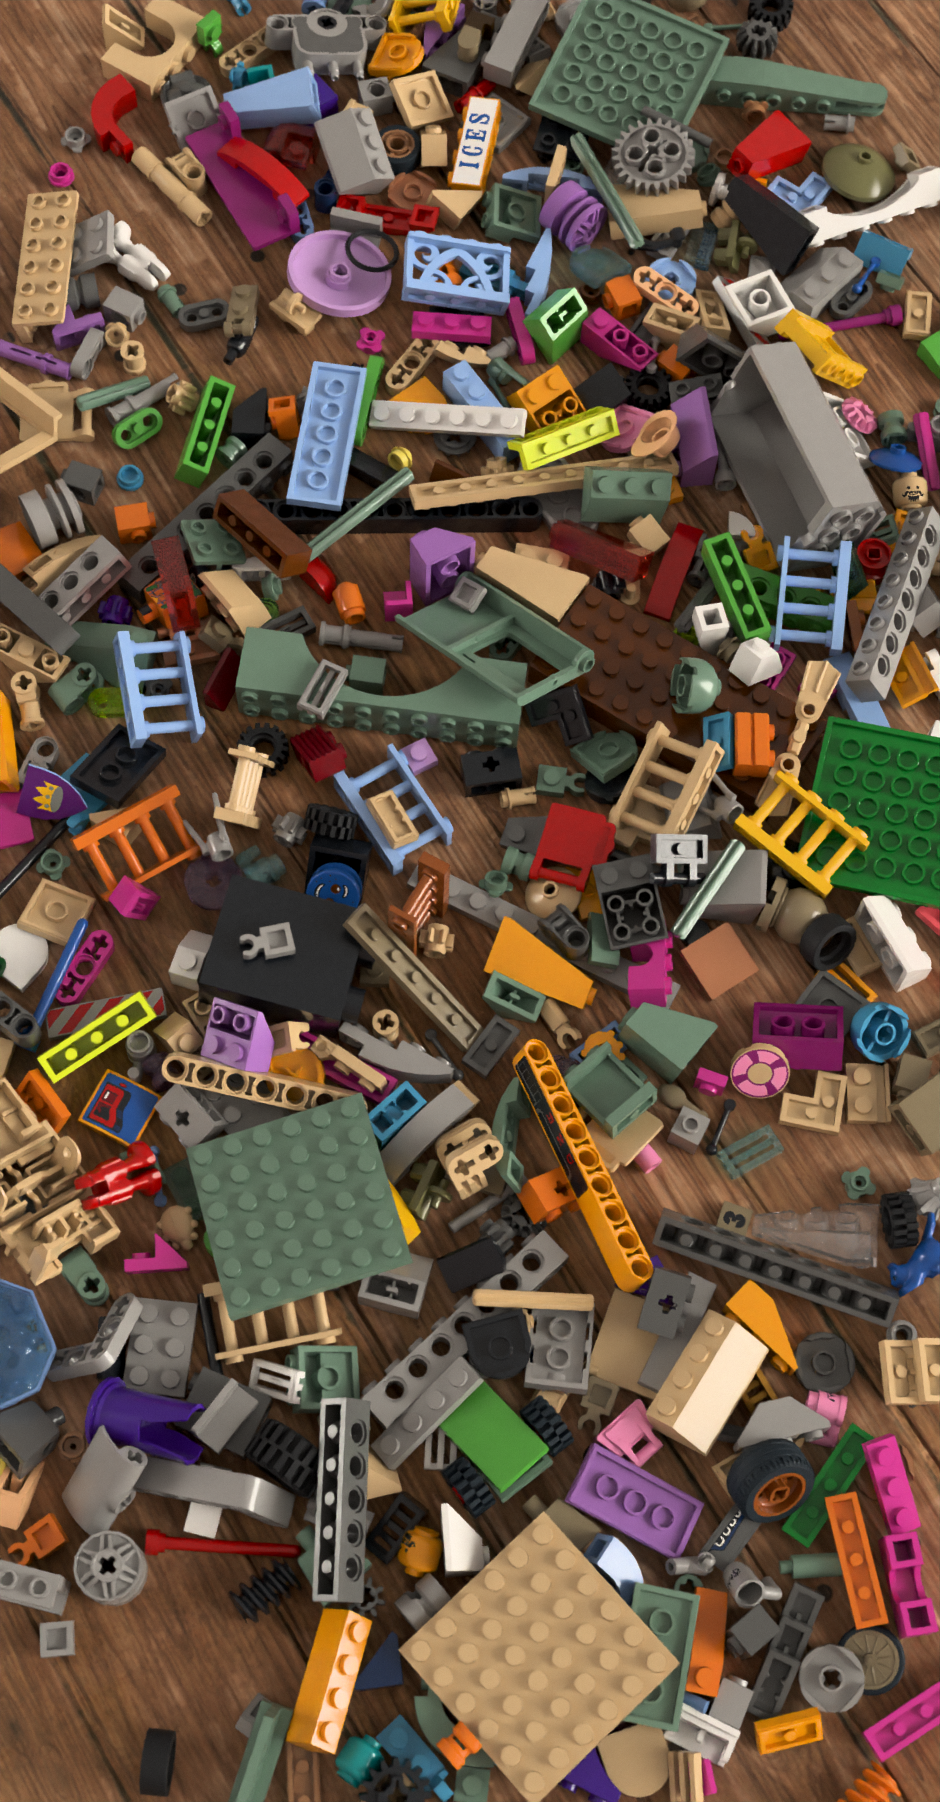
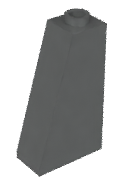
M482 10L480 13L495 18V32L499 33L502 18ZM462 28L422 64V73L435 70L443 91L459 98L468 91V87L475 86L483 73V67L481 66L483 54L485 51L489 52L491 48V41L484 39L479 48V56L475 61L470 63L461 61L457 56V39Z

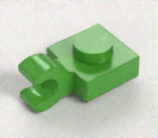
M212 10L196 24L198 42L203 45L205 51L211 48L214 57L217 58L223 52V46L218 40L222 33L221 15Z

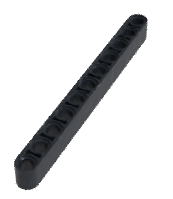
M511 497L509 499H496L481 503L474 502L458 504L456 506L436 507L428 510H414L410 498H391L370 514L371 517L365 518L346 534L418 533L423 530L428 531L434 527L455 533L533 532L541 526L543 506L540 500L535 497ZM343 498L341 512L290 505L286 503V499L256 500L294 534H319L339 519V517H336L337 515H344L364 498ZM527 513H531V514H534V515H533V516H528V515H526V514H527ZM394 514H395V515H399V516H398V517H391L390 515H394ZM419 514H424V515H426V516H424V517H419V516H417V515H419ZM445 514H452L453 516L448 517ZM316 515L317 517L310 518L309 516Z

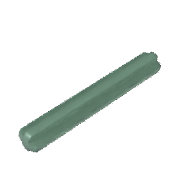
M737 839L730 840L672 926L671 932L675 937L681 940L687 937L745 851V846Z

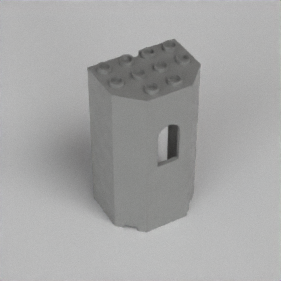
M776 342L774 344H755L750 346L731 374L732 380L723 385L722 390L712 402L710 412L715 437L759 525L764 531L766 540L771 542L776 558L778 544L783 545L785 536H791L789 548L833 552L834 549L839 550L841 541H852L851 552L855 551L863 540L869 538L887 513L796 342ZM788 559L787 572L828 566L831 563Z

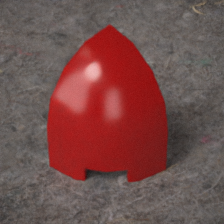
M317 556L308 563L306 573L299 574V577L323 600L330 604L334 599L332 593L337 587L336 577L331 569Z

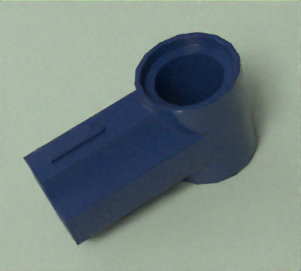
M328 169L323 178L317 180L314 184V205L317 211L324 214L331 213L332 207H336L340 196L336 190L330 169Z

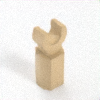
M554 998L545 1000L539 1014L551 1031L557 1034L559 1046L564 1050L570 1049L571 1046L567 1041V1036L571 1034L574 1040L582 1039L580 1031L569 1025V1019Z

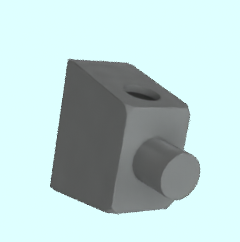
M27 1401L0 1412V1457L19 1480L26 1476L56 1448L60 1434L58 1427L66 1421L63 1411L58 1406L44 1412L35 1401Z

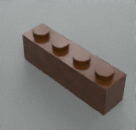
M241 489L218 494L212 518L280 579L306 573L313 549L246 490Z

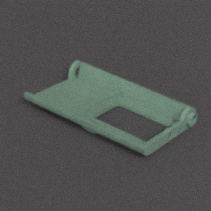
M469 570L463 572L457 578L454 589L462 576L487 589V593L474 614L451 603L448 600L450 596L405 618L400 614L395 615V621L519 706H524L574 678L589 672L595 663L593 650ZM504 637H510L560 671L529 688H525L475 655L474 652Z

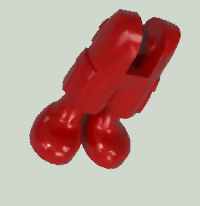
M132 1142L127 1148L128 1158L125 1160L112 1157L99 1163L93 1170L73 1181L75 1190L91 1187L93 1195L80 1200L83 1210H92L105 1205L116 1206L130 1200L134 1191H140L147 1197L159 1193L162 1187V1176L156 1168L142 1171L134 1178H126L129 1172L155 1164V1155L145 1142Z

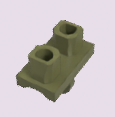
M733 219L731 227L719 228L717 235L719 246H727V248H716L713 255L715 265L728 266L730 274L738 273L741 258L747 259L749 255L755 254L758 248V244L751 234H744L740 230L741 221L739 219Z
M432 1159L429 1160L428 1164L414 1163L410 1177L413 1181L419 1183L417 1189L414 1191L404 1188L400 1194L412 1214L418 1220L424 1222L431 1208L438 1210L441 1202L450 1203L453 1198L446 1191L450 1183L444 1179L446 1171L439 1167L440 1163Z

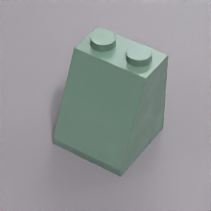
M643 1002L638 1009L632 1006L623 1017V1021L617 1027L621 1032L616 1040L621 1041L629 1051L669 1084H672L709 1040L718 1025L712 1021Z

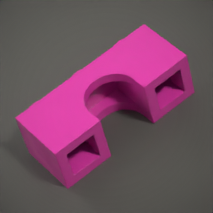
M667 931L668 939L630 947L633 962H648L641 966H629L628 995L631 1008L632 1006L639 1008L643 1002L666 1007L667 995H672V979L667 977V971L673 970L672 954H668V948H673V934L671 931Z
M917 1531L884 1536L878 1540L899 1640L938 1632L932 1599L927 1598L922 1585L921 1565L924 1563Z

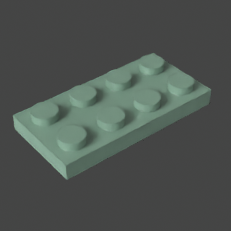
M634 1582L630 1608L674 1655L680 1664L622 1721L678 1732L700 1595Z

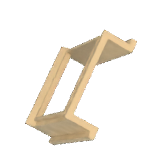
M0 367V402L40 432L0 455V474L57 442L58 420L62 418V414Z

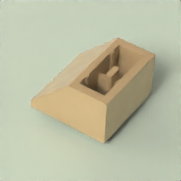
M233 569L202 572L198 575L204 585L200 588L201 591L208 598L213 609L219 615L222 614L225 622L234 633L239 630L245 637L247 627L259 628L272 618L264 604Z

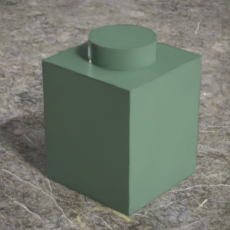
M353 655L352 664L346 665L348 676L345 681H349V687L365 693L383 696L387 660Z

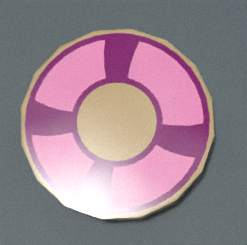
M751 1044V1047L745 1049L743 1047L738 1050L731 1059L730 1077L732 1084L740 1093L747 1097L757 1099L773 1097L781 1092L789 1081L790 1066L781 1049L771 1044Z

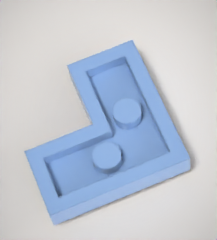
M812 171L800 187L779 175L768 186L769 190H772L774 194L797 211L813 205H821L833 190L824 177Z

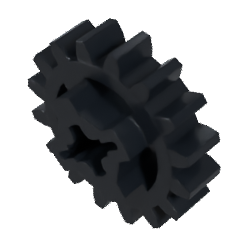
M392 1756L391 1764L389 1765L383 1759H379L380 1769L376 1771L370 1767L368 1769L371 1775L370 1780H361L360 1783L366 1788V1792L358 1793V1798L366 1802H392L388 1795L393 1794L394 1788L397 1787L402 1796H398L396 1802H424L425 1799L432 1797L430 1791L424 1790V1787L430 1783V1780L427 1777L419 1778L423 1769L417 1765L411 1770L412 1761L408 1758H405L402 1765L399 1764L397 1756ZM402 1773L410 1776L416 1787L405 1786ZM387 1775V1780L380 1787H376L377 1783Z

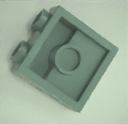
M495 182L490 190L484 193L482 198V206L486 207V212L481 220V227L485 228V236L507 243L514 237L537 244L541 239L539 215L541 212L542 196Z
M298 1345L290 1350V1355H286L284 1366L305 1372V1377L299 1380V1384L303 1385L302 1391H297V1396L301 1397L300 1404L287 1402L288 1406H292L293 1414L320 1413L321 1399L347 1397L360 1399L357 1346Z

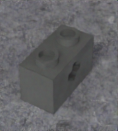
M655 1265L637 1328L673 1340L676 1332L682 1334L687 1316L681 1313L684 1303H691L696 1285L691 1284L692 1277ZM668 1294L672 1296V1302L676 1306H670L668 1311H665L659 1300L666 1299Z
M759 1603L725 1631L724 1647L732 1657L736 1659L739 1656L743 1661L753 1656L777 1635L781 1629Z

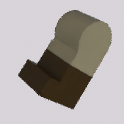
M474 10L471 11L457 39V56L461 61L466 63L475 61L479 56V48L483 40L491 41L495 32L494 17Z

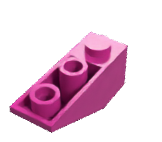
M601 307L582 322L580 342L601 358L641 372L659 355V353Z

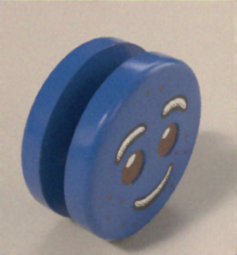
M332 862L320 866L313 873L308 883L306 894L357 908L362 897L363 885L357 872L350 866Z

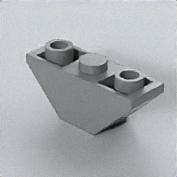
M790 1396L759 1403L733 1446L734 1454L743 1452L750 1446L767 1439L780 1438L792 1442L800 1438H805V1442L824 1438L823 1433L831 1427L830 1421Z

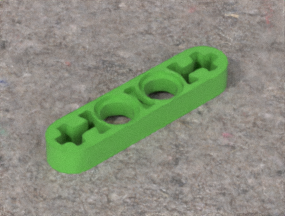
M370 355L366 367L367 376L353 444L362 447L365 439L372 400L376 399L384 368V357Z

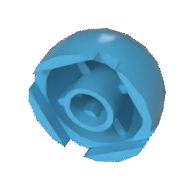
M878 1001L866 1004L854 1014L850 1023V1038L853 1046L864 1057L872 1061L882 1063L891 1057L895 1059L905 1050L911 1037V1029L908 1028L907 1019L909 1020L908 1015L901 1008L886 1002Z

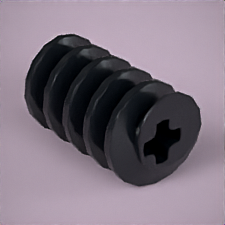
M284 1558L283 1564L276 1559L271 1560L272 1572L265 1567H261V1580L252 1574L249 1577L251 1582L250 1588L241 1582L239 1584L241 1595L238 1596L231 1590L228 1592L229 1598L246 1623L247 1618L255 1623L259 1622L258 1610L266 1615L270 1614L269 1602L277 1607L281 1606L280 1594L290 1599L292 1597L290 1586H293L298 1591L302 1590L301 1583Z

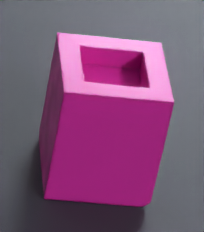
M405 581V591L383 592L385 622L395 621V615L397 614L404 618L413 614L411 581Z

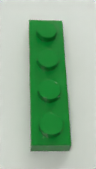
M854 1423L850 1425L816 1476L808 1499L790 1515L782 1527V1531L807 1549L810 1547L829 1518L824 1498L844 1494L866 1462L861 1444L875 1439Z

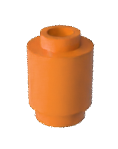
M343 582L337 585L332 595L340 618L344 620L345 624L354 625L360 623L366 617V607L359 586L351 582Z

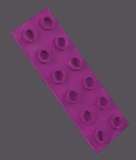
M229 101L220 103V115L217 116L218 123L186 136L185 141L196 159L204 166L205 174L251 248L257 251L300 232L299 211L287 193L278 196L277 200H275L272 190L240 166L235 169L217 156V151L233 137L243 138L241 136L239 117Z

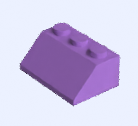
M701 386L672 403L670 410L676 413V425L680 432V441L672 450L679 465V473L675 477H679L680 487L711 485L719 456L706 386Z
M434 527L428 531H420L410 539V581L425 606L452 594L455 582L463 572L469 570L474 573L476 541L473 537Z

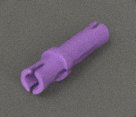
M0 339L1 357L39 369L45 375L51 373L66 380L72 378L70 375L71 363L54 358L53 354H42Z

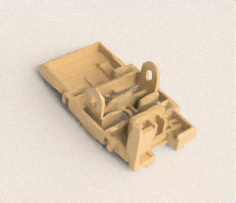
M4 1076L0 1078V1179L4 1176L1 1171L5 1169L8 1174L16 1178L17 1184L11 1188L6 1181L0 1182V1246L6 1244L4 1251L6 1256L13 1255L24 1271L31 1275V1281L37 1286L62 1272L63 1265L59 1261L58 1256L64 1251L82 1243L90 1255L101 1250L106 1244L117 1239L121 1231L105 1207L92 1210L82 1209L80 1200L93 1195L91 1187L75 1190L73 1181L86 1173L80 1165L81 1154L78 1146L69 1136L60 1138L47 1120L39 1123L34 1112L28 1104L23 1102ZM54 1150V1152L49 1156L27 1167L23 1173V1176L18 1170L13 1169L11 1166L17 1162L20 1167H23L24 1165L34 1161L35 1159L43 1156L44 1154ZM26 1194L33 1201L36 1213L32 1214L30 1211L24 1215L27 1202L26 1200L21 1202L18 1197Z

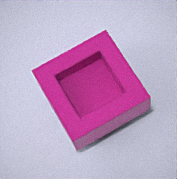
M700 1067L693 1087L699 1088V1092L707 1096H722L728 1076Z

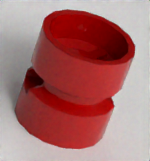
M878 538L863 540L857 547L850 573L852 572L866 580L873 579L875 585H879L883 581L892 556L891 548L886 542Z

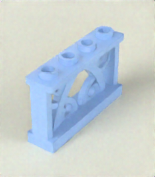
M409 231L404 243L401 300L504 316L510 303L509 273L511 247L503 246L499 243L478 242L474 239L452 238L449 235L427 234L424 231ZM415 251L431 254L429 256H426L423 253L421 254L422 260L425 263H427L428 266L422 264L417 260L414 254ZM457 259L474 276L468 277L462 282L461 286L453 285L450 278L438 269L444 264ZM484 262L498 264L499 271L495 274L487 275L486 273L491 270L493 265L488 266ZM413 266L423 271L420 279L413 278ZM440 278L444 283H439L435 281H438V279ZM499 280V292L493 290L491 282ZM472 283H479L474 285L476 288L468 287Z

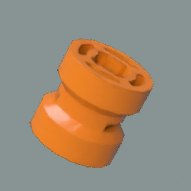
M461 1721L453 1727V1733L448 1738L443 1737L435 1744L457 1771L465 1764V1758L469 1754H475L482 1748L480 1742ZM456 1739L463 1745L464 1750L455 1741Z

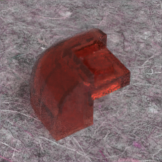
M291 122L273 127L266 136L262 149L275 157L286 168L288 166L306 171L309 163L315 164L321 143L315 127Z

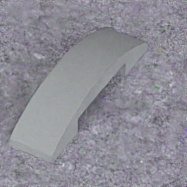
M454 1084L446 1088L416 1114L381 1151L380 1154L387 1178L393 1186L410 1171L409 1167L451 1125L454 1127L475 1106Z

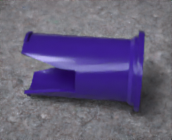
M107 1377L98 1385L87 1407L85 1436L90 1445L99 1427L104 1425L115 1446L122 1448L134 1446L146 1454L183 1462L185 1465H192L198 1460L203 1447L183 1436L178 1431L167 1429L166 1426L167 1422L188 1421L193 1412H205L206 1408L202 1403L195 1404L127 1388L121 1378Z

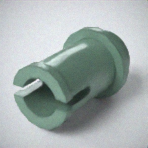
M164 284L157 291L158 300L164 303L173 318L176 317L177 319L179 310L185 305L176 294V288L170 286V284Z

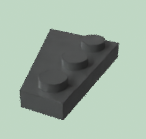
M548 816L508 818L499 845L505 849H508L510 845L518 848L519 852L523 854L529 852L536 855ZM564 865V866L571 867V868H574V869L582 870V869H580V868H576V867Z

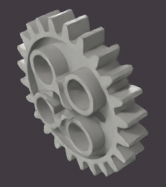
M648 118L646 125H643L640 120H638L637 128L628 125V133L621 131L620 139H615V147L612 148V166L614 167V175H619V183L626 181L627 190L635 186V194H638L641 189L645 190V196L647 197L650 191H654L657 197L662 189L666 194H669L670 186L676 190L679 189V182L686 183V175L692 174V167L695 165V148H693V140L688 139V132L680 133V125L671 128L670 120L665 125H662L661 118L657 120L656 124H653L652 120Z

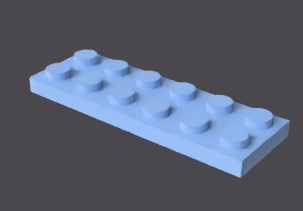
M313 361L286 496L287 504L341 512L367 368Z

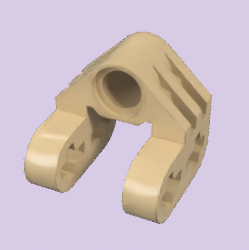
M481 1118L469 1119L437 1138L434 1145L437 1157L462 1200L489 1186L483 1171L499 1162L504 1152L500 1141L496 1136L492 1135L490 1127ZM475 1128H478L481 1136L477 1138L474 1136L473 1132ZM448 1143L454 1145V1151L451 1153L447 1151L446 1145ZM488 1144L492 1147V1153L489 1155L485 1153L484 1148Z

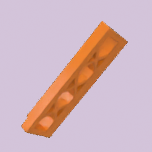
M854 1491L826 1497L824 1501L856 1630L886 1625L889 1621L857 1493Z

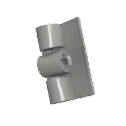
M104 1425L100 1426L62 1493L63 1502L69 1513L80 1527L91 1536L105 1530L109 1531L118 1514L133 1501L136 1491L132 1487L138 1481L148 1462L147 1456L139 1448L125 1446L118 1449L110 1439Z

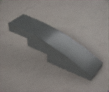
M794 1581L777 1622L781 1631L768 1644L751 1689L754 1693L747 1712L762 1719L779 1716L801 1664L800 1659L813 1631V1625L825 1599V1594Z

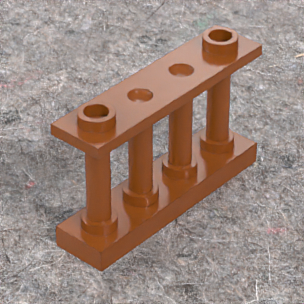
M425 851L418 860V884L402 910L393 905H390L388 908V927L416 957L417 938L420 935L421 929L425 927L431 916L437 915L443 919L448 910L450 864Z

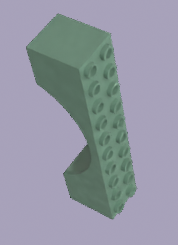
M254 627L246 628L235 689L239 712L247 716H271L276 720L294 719L305 724L324 723L334 728L347 726L354 727L359 731L377 730L383 731L388 735L400 733L411 735L417 739L430 737L448 743L454 741L466 742L472 746H481L483 744L495 746L496 748L502 746L509 748L517 747L522 706L517 705L464 668H461L450 679L434 688L404 696L374 695L343 684L324 719H318L315 714L312 716L307 714V711L304 709L302 711L297 709L300 697L319 666L310 653L303 634ZM480 657L525 687L528 663ZM326 671L323 673L307 703L311 704L328 675ZM333 678L331 684L329 685L327 691L325 692V694H324L322 700L320 701V703H319V705H318V708L321 707V705H322V703L324 702L326 696L328 695V693H329L331 687L333 686V684H334V682H335V680H336L335 678Z

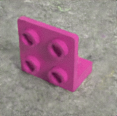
M19 789V792L0 793V850L30 843L35 840L30 817L16 813L22 789Z

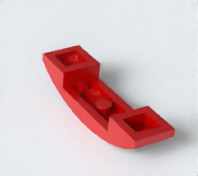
M233 137L217 151V156L233 168L237 169L240 166L272 190L275 200H277L278 196L287 193L297 208L309 197V192L281 162L256 144L240 137Z
M340 195L336 205L338 208L383 217V232L389 235L407 236L409 231L434 232L440 213V207L415 204L413 210L366 203L365 196Z
M678 522L655 577L643 612L644 614L667 622L670 621L704 530Z

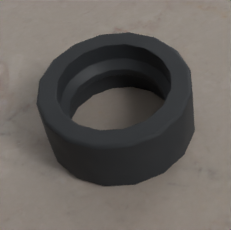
M824 914L814 920L802 935L799 944L800 954L817 970L826 971L833 969L841 964L853 950L857 939L856 930L839 914ZM834 935L832 940L822 949L825 942Z
M156 1728L148 1729L140 1766L139 1792L141 1795L168 1796L175 1762L176 1731Z

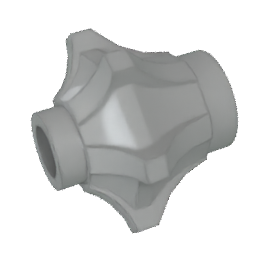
M940 1177L930 1180L912 1178L910 1180L911 1188L907 1189V1191L913 1198L912 1202L915 1203V1212L925 1217L928 1216L929 1212L935 1214V1220L937 1221L940 1213Z

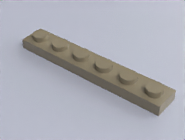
M366 903L359 905L343 923V927L462 1052L468 1051L484 1031V1028Z

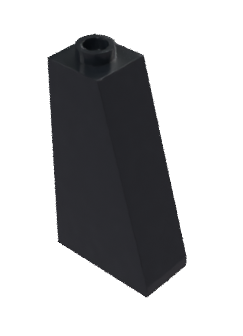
M749 174L735 177L728 185L727 190L729 192L724 200L778 272L783 276L793 272L820 228Z

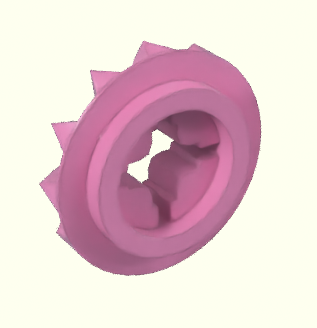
M851 396L842 402L843 415L855 430L871 434L877 428V418L873 416L874 412L861 399Z

